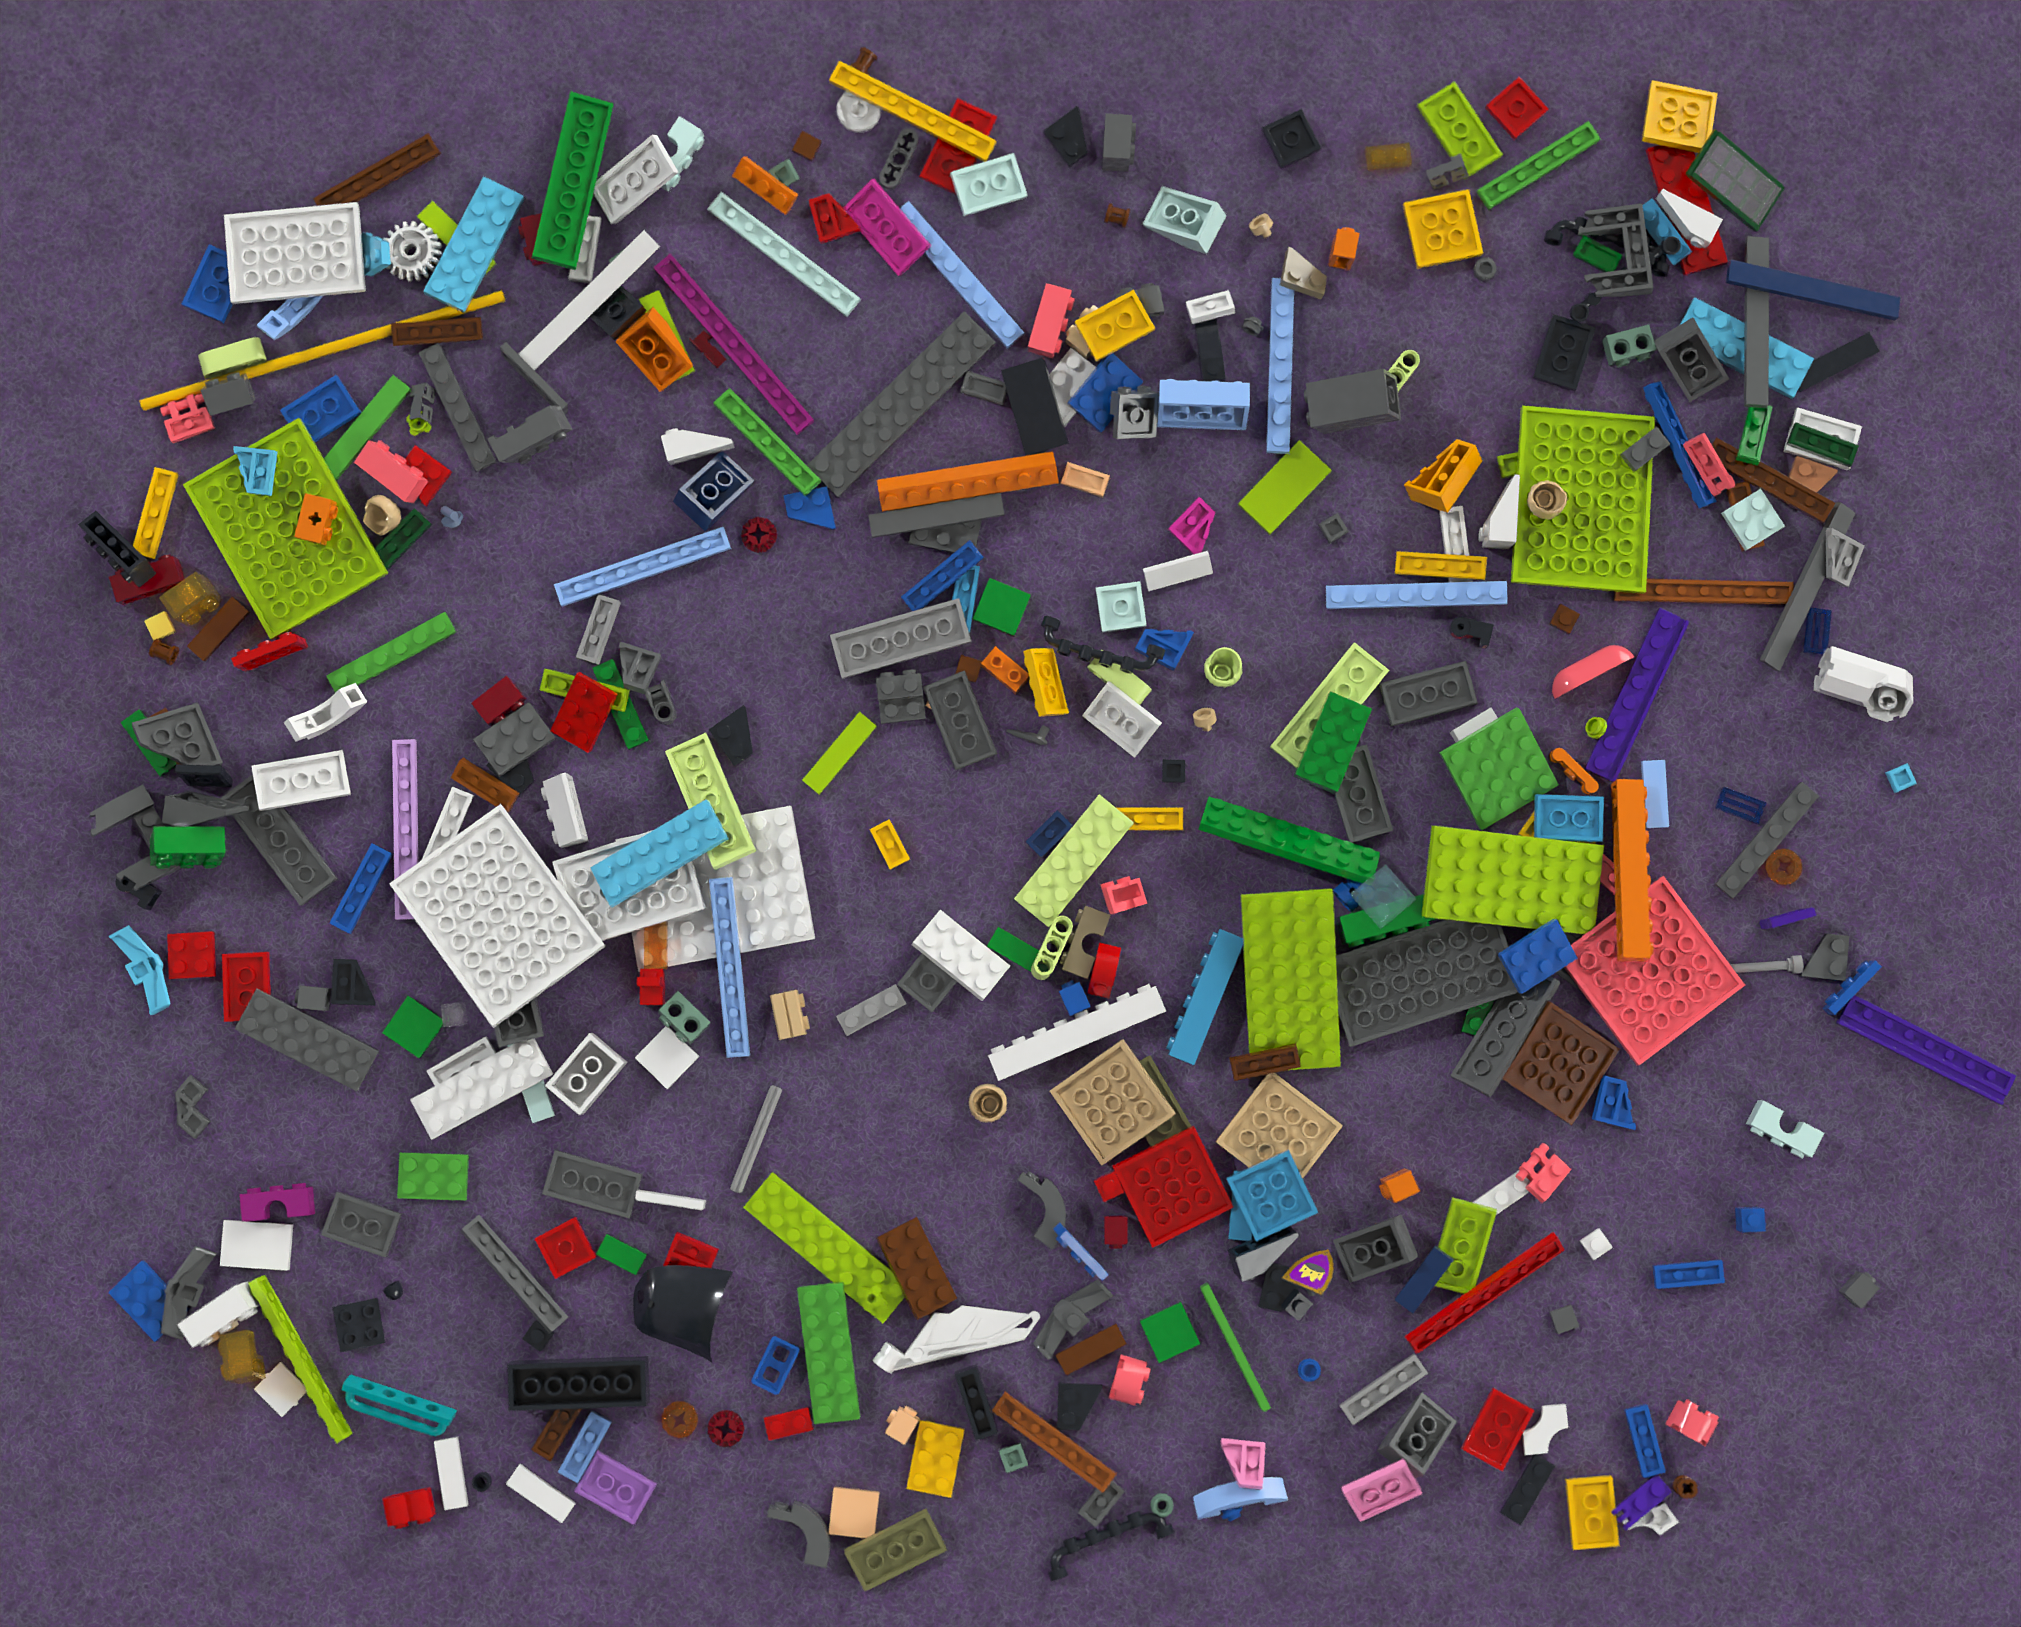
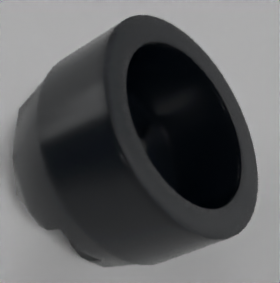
M395 1281L385 1287L383 1292L390 1300H396L402 1296L403 1288L399 1281Z
M480 1472L472 1479V1486L478 1492L486 1491L492 1484V1477L487 1472Z

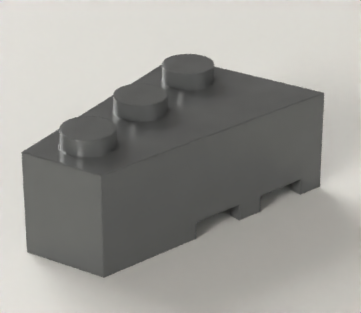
M550 405L525 418L526 422L514 429L513 426L506 428L508 433L501 437H494L493 435L487 438L498 461L525 464L532 460L531 456L548 450L549 445L554 441L559 442L567 437L566 434L573 429L561 406Z

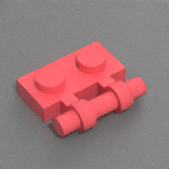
M192 394L187 396V399L179 402L172 401L167 406L160 408L163 416L169 414L172 416L171 419L164 421L172 443L215 429L207 407H198V404L205 402L202 394L196 396ZM190 407L191 412L180 415L181 410Z
M1544 1143L1532 1151L1530 1159L1522 1163L1519 1167L1520 1171L1516 1174V1178L1519 1181H1523L1525 1178L1530 1180L1525 1188L1541 1203L1549 1198L1571 1170L1556 1154L1551 1155L1548 1159L1545 1153L1549 1150V1147ZM1539 1163L1542 1167L1536 1173L1534 1167Z

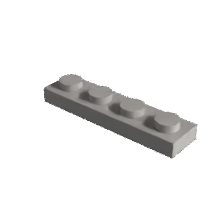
M1413 1353L1339 1406L1352 1425H1354L1424 1377L1428 1372Z

